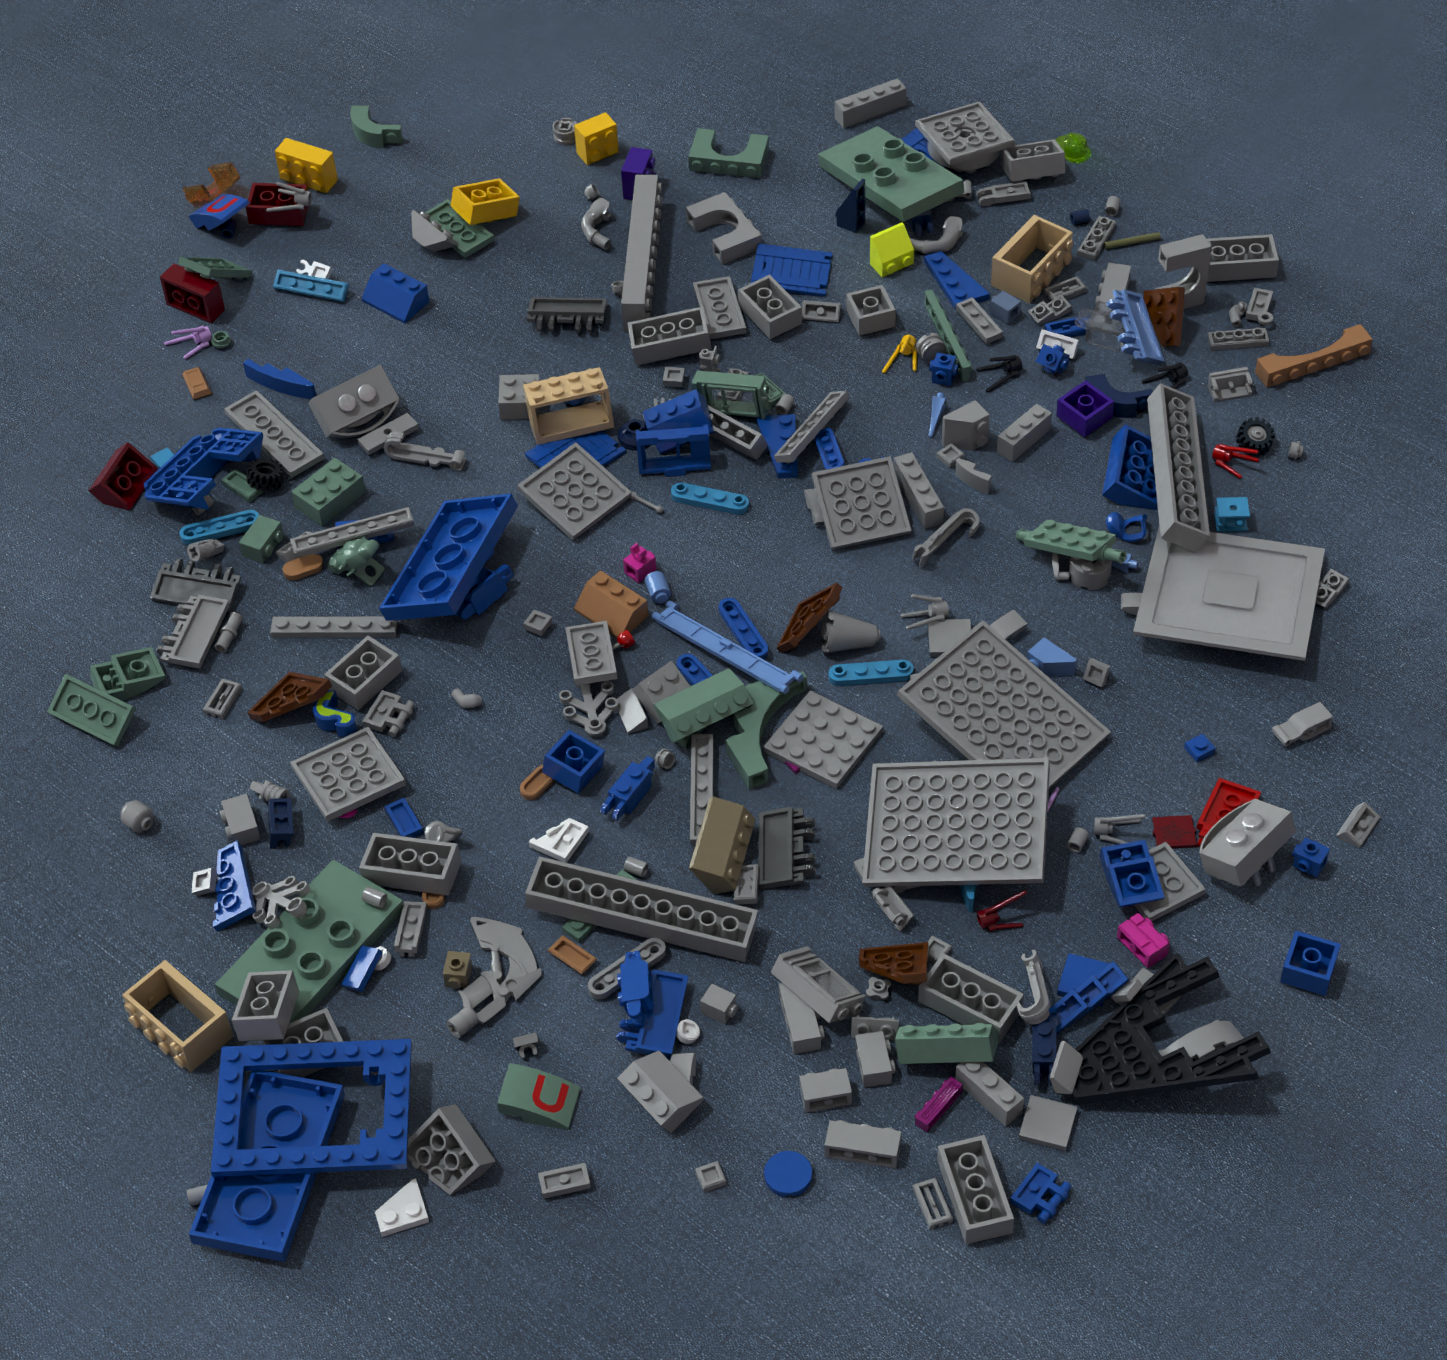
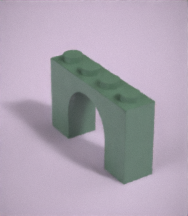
M697 128L688 156L689 171L761 178L769 152L768 135L751 134L748 145L743 152L737 155L725 156L714 151L716 145L715 130Z

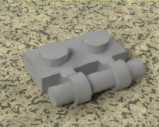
M382 690L363 719V726L382 733L386 726L390 727L388 734L391 737H395L404 728L405 720L412 715L415 703L408 700L405 705L401 704V696ZM395 712L399 713L397 719L392 718Z

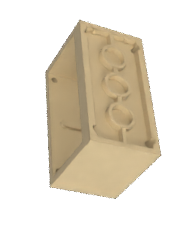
M1033 215L992 257L991 286L1001 291L1004 290L1008 294L1030 304L1034 298L1040 295L1045 287L1050 285L1051 280L1058 276L1061 270L1071 262L1073 232ZM1036 248L1048 253L1031 271L1019 267Z
M600 367L523 384L529 422L537 445L614 428L609 389ZM596 394L601 396V401L540 415H536L535 408Z
M166 960L122 994L125 1001L124 1008L130 1015L128 1018L129 1022L135 1028L140 1027L149 1041H156L164 1054L173 1056L178 1066L181 1068L185 1067L190 1072H193L233 1038L226 1011ZM168 994H171L204 1023L201 1028L184 1042L148 1012Z

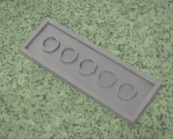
M257 390L224 408L225 414L241 430L263 433L261 449L273 461L276 460L278 464L281 463L284 471L291 478L324 459V454Z

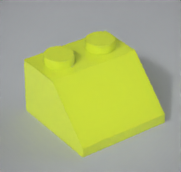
M902 222L870 236V265L881 277L914 264V248Z

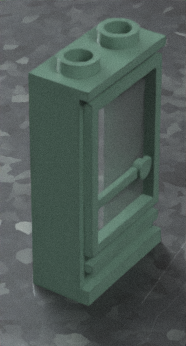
M697 370L691 383L692 389H697L705 397L707 405L724 414L762 417V419H765L767 412L771 410L772 402L768 398L769 385H766L765 376Z

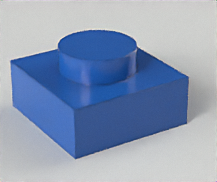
M1204 734L1185 742L1184 745L1186 751L1196 762L1215 754L1216 748Z

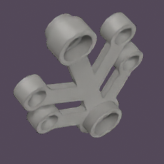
M610 681L603 682L601 684V692L594 700L592 699L589 687L591 683L577 685L576 687L582 691L584 702L572 697V693L569 690H562L559 693L560 702L570 705L563 709L564 718L584 726L585 732L590 737L598 738L602 736L606 730L605 721L618 709V700L616 698L610 697L606 699L614 693L613 683ZM605 701L606 708L597 717L596 711ZM575 708L587 713L588 718L577 714Z
M290 876L273 885L265 881L257 883L252 889L253 898L257 902L256 912L253 913L252 917L258 924L264 922L269 929H274L280 923L279 918L276 916L278 905L287 909L292 917H303L307 913L305 902L300 897L292 900L287 899V897L297 893L300 896H305L310 892L311 887L306 881L299 883L294 876ZM283 888H287V889H285V890H283V891H280V892H278V893H274V892H277V891H279V890H281V889H283ZM267 900L269 901L268 912L264 910Z

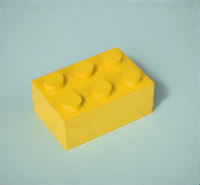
M285 138L276 148L275 156L280 179L295 184H306L308 188L323 193H328L338 181L333 152L289 138Z
M498 178L453 187L450 206L469 225H477L478 223L517 216L520 196Z

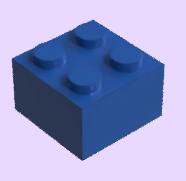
M568 730L544 756L542 773L579 794L603 767L605 750Z
M1295 930L1283 966L1280 982L1326 996L1341 944Z

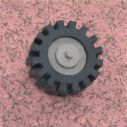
M1251 417L1248 421L1245 420L1241 424L1236 435V443H1239L1238 447L1258 450V454H1255V456H1259L1260 453L1264 455L1273 444L1275 438L1274 428H1270L1271 424L1269 422L1265 424V419L1259 421V417H1256L1253 421Z

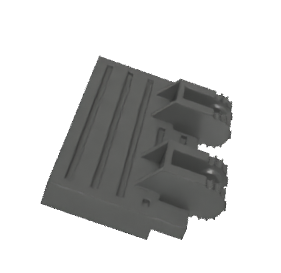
M531 297L527 322H535L536 318H538V332H542L544 325H548L549 332H554L556 318L557 323H573L574 319H576L575 332H580L581 327L586 326L587 332L592 333L594 319L595 323H604L607 299Z
M176 559L172 571L171 564L163 563L162 568L159 569L150 596L152 601L173 605H188L190 596L198 597V595L229 600L230 607L227 614H230L241 580L240 575H234V567H227L222 580L220 579L222 565H215L210 578V570L195 568L196 564L192 560L188 561L184 573H181L184 563L183 559Z
M792 807L759 812L758 885L761 890L804 883V877L814 876L816 867L811 864L815 863L816 856L810 853L804 854V841L815 838V831L811 829L815 827V820L811 817L805 818L803 808L793 809Z

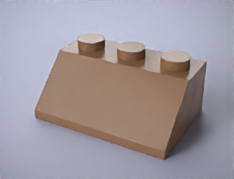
M601 570L586 582L574 607L575 612L592 623L607 621L609 634L616 639L624 630L631 632L648 617L647 600Z

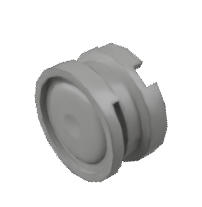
M562 118L561 121L556 120L552 125L554 141L560 145L575 143L574 125L577 122H573L571 118Z
M930 333L929 336L925 334L917 341L916 351L924 362L930 363L931 360L935 359L937 353L945 354L947 346L937 333Z

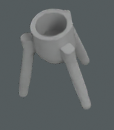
M277 182V186L288 189H278V192L293 195L294 202L297 205L267 208L266 211L304 210V206L311 205L312 193L305 191V189Z
M912 594L911 598L929 601L932 604L928 605V610L900 615L901 618L923 615L932 617L907 626L906 629L910 630L935 621L944 620L948 617L949 608L947 602L942 601V597L934 598Z
M1146 815L1109 818L1095 817L1094 835H1100V840L1110 841L1116 844L1128 843L1108 836V834H1113V824L1140 823L1141 819L1146 818Z

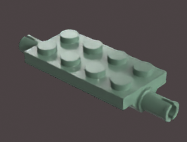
M1046 520L1033 531L1020 528L1016 532V540L1024 542L1026 547L1089 561L1099 560L1105 562L1109 560L1122 564L1127 557L1126 551L1111 548L1117 542L1116 534L1107 533L1106 531H1097L1088 527H1078L1069 523L1064 524L1054 520Z

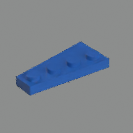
M942 251L924 256V263L955 310L957 303L971 297L977 303L990 299V293Z
M795 414L766 415L765 419L756 417L760 433L768 444L766 449L770 454L777 477L798 478L797 459L792 463H777L774 455L796 431Z
M238 841L218 850L217 875L219 878L218 884L215 887V892L217 893V902L214 903L216 920H213V928L217 932L256 912L242 845Z

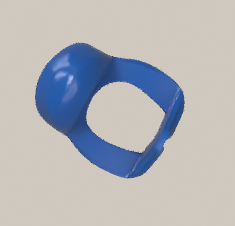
M1112 512L1106 518V526L1111 534H1116L1117 538L1126 542H1135L1145 537V521L1148 517L1144 514L1124 520L1121 514ZM1134 522H1141L1142 532L1132 535L1125 533V528Z

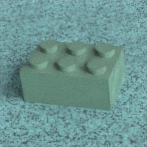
M333 458L292 490L291 493L294 507L323 527L365 494L366 490L361 474L338 459Z

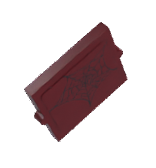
M1191 815L1152 817L1154 828L1152 835L1155 836L1156 846L1167 842L1172 849L1195 848L1197 846L1195 838L1196 829L1193 827Z

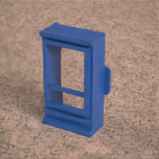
M708 424L703 425V427L650 431L636 430L639 474L664 473L665 476L670 477L683 476L686 474V471L711 469ZM679 441L690 442L691 455L680 456ZM676 442L677 456L646 458L645 445Z

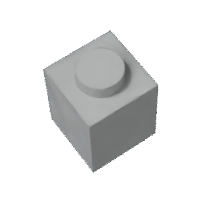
M714 984L710 985L700 1000L701 1014L725 1025L730 1017L733 1018L738 1010L736 995Z

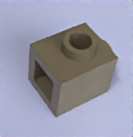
M448 951L443 970L445 987L459 989L466 988L469 985L473 967L471 953Z

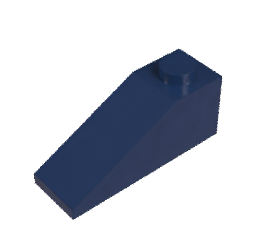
M863 178L835 213L837 226L857 233L865 223V179Z

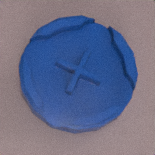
M795 1151L776 1153L769 1158L765 1165L764 1178L766 1186L772 1193L781 1197H787V1195H793L794 1197L802 1194L808 1189L812 1181L810 1162L804 1155Z

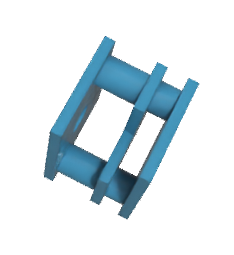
M1247 497L1216 498L1217 506H1215L1214 512L1216 531L1248 532L1246 518H1250Z

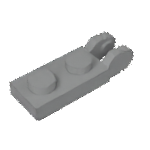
M1026 181L993 185L981 188L976 193L979 204L982 207L991 206L993 203L1031 199V193Z

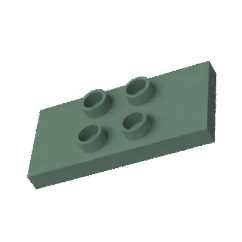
M879 126L818 154L820 167L854 189L862 178L865 179V197L902 222L964 193L963 179Z
M333 859L309 884L311 887L310 892L305 896H298L307 905V913L301 918L292 917L287 909H285L278 917L280 920L279 925L274 929L267 928L215 983L218 995L237 1006L249 972L293 970L299 994L289 1023L308 1016L348 973L361 946L371 947L401 915L403 900ZM366 887H372L388 895L383 908H378L362 901V894Z

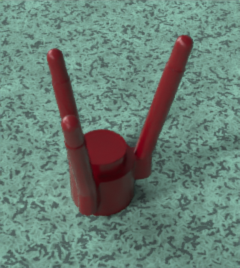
M1024 890L992 907L976 912L981 928L988 927L989 932L998 929L1023 927V923L996 924L999 921L996 910L1026 895L1027 891Z

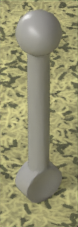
M632 492L630 500L636 499L655 509L657 513L663 512L662 506H656L637 496L636 492Z

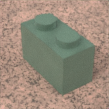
M259 515L239 542L242 556L264 563L267 557L271 556L276 545L283 539L284 533L281 522Z

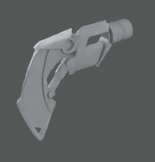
M471 917L470 922L482 950L491 951L492 963L491 971H483L479 978L462 991H458L463 1003V1009L446 1022L448 1030L456 1038L463 1036L476 1024L488 1021L506 1006V1002L511 996L517 1000L542 975L541 968L537 969L531 948L522 936L521 928L496 920ZM499 954L507 957L510 963L509 972L504 981L502 980ZM492 994L493 1001L476 1013L473 1008Z

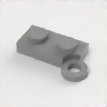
M1254 288L1245 319L1258 321L1262 325L1271 324L1273 315L1268 310L1273 297V291Z

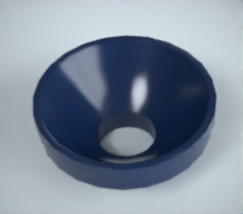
M632 419L619 428L618 442L625 449L635 451L637 450L636 431L629 428L631 426H639V431H648L644 421Z

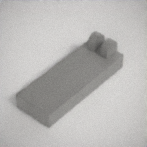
M404 901L394 943V951L399 952L400 957H405L406 953H408L409 957H414L415 953L418 952L427 912V902Z

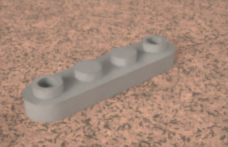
M650 938L630 952L640 951L642 960L646 961L650 968L665 957L666 946L663 940ZM625 955L589 980L588 990L593 998L604 999L621 988L618 985L617 974L621 973L620 964L625 963Z

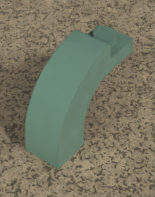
M351 106L350 116L353 132L362 143L377 148H384V143H403L401 125L376 124L371 121L369 106Z

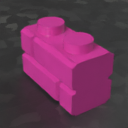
M1137 913L1119 925L1117 938L1147 968H1150L1157 961L1162 960L1168 955L1169 939L1164 933H1159L1154 928L1149 918L1144 919Z

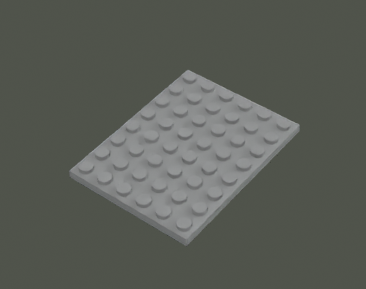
M983 620L897 692V696L969 760H977L981 757L984 760L1049 758V789L1111 733L1109 729Z
M1049 758L873 764L862 878L863 886L1044 883L1050 774Z

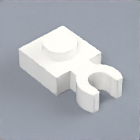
M301 260L300 263L305 266V269H297L296 271L299 274L329 279L333 269L330 266L315 261L310 266L307 261Z

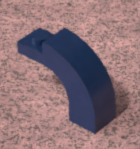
M1105 374L1085 377L1086 381L1114 400V417L1133 418L1136 417V411L1148 409L1147 399L1152 394V389L1121 392L1110 386Z

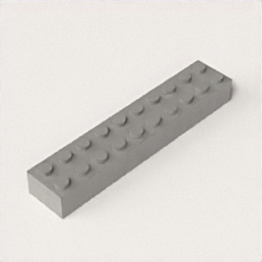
M635 175L621 300L623 332H629L628 322L651 318V313L648 312L652 311V299L650 298H653L654 288L651 284H655V273L653 271H656V260L654 259H657L658 249L655 246L659 245V234H657L660 233V222L658 220H661V209L659 208L663 207V197L659 195L662 193V183H658V175Z
M1160 383L1147 399L1161 539L1167 542H1172L1185 549L1197 552L1210 537L1195 401L1193 396Z
M540 856L525 892L526 908L646 938H657L666 943L746 962L758 921V910Z

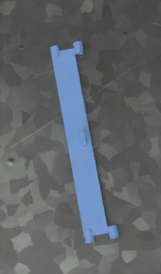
M671 600L666 603L667 609L661 614L658 612L652 614V619L660 625L778 692L787 694L790 683L794 680L801 682L804 678V675L796 670L788 674L678 612L679 605Z

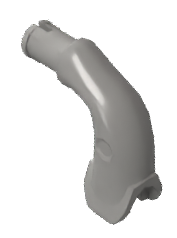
M599 198L593 202L590 209L583 216L581 228L590 244H595L604 250H608L612 244L611 239L604 237L598 230L594 229L603 220L607 221L611 217L608 211L610 203L604 198Z
M950 216L944 223L943 236L939 240L920 241L910 238L914 251L920 252L923 255L939 251L943 253L950 251L958 239L962 237V219Z

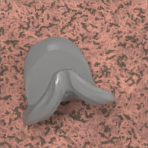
M434 821L425 828L424 834L426 840L450 842L459 838L463 832L459 828H452L443 822Z

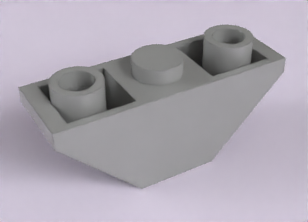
M413 210L411 212L412 237L422 246L433 252L457 246L458 242L453 239L454 235L446 229L443 231L440 223L430 220V215L424 211L419 213Z

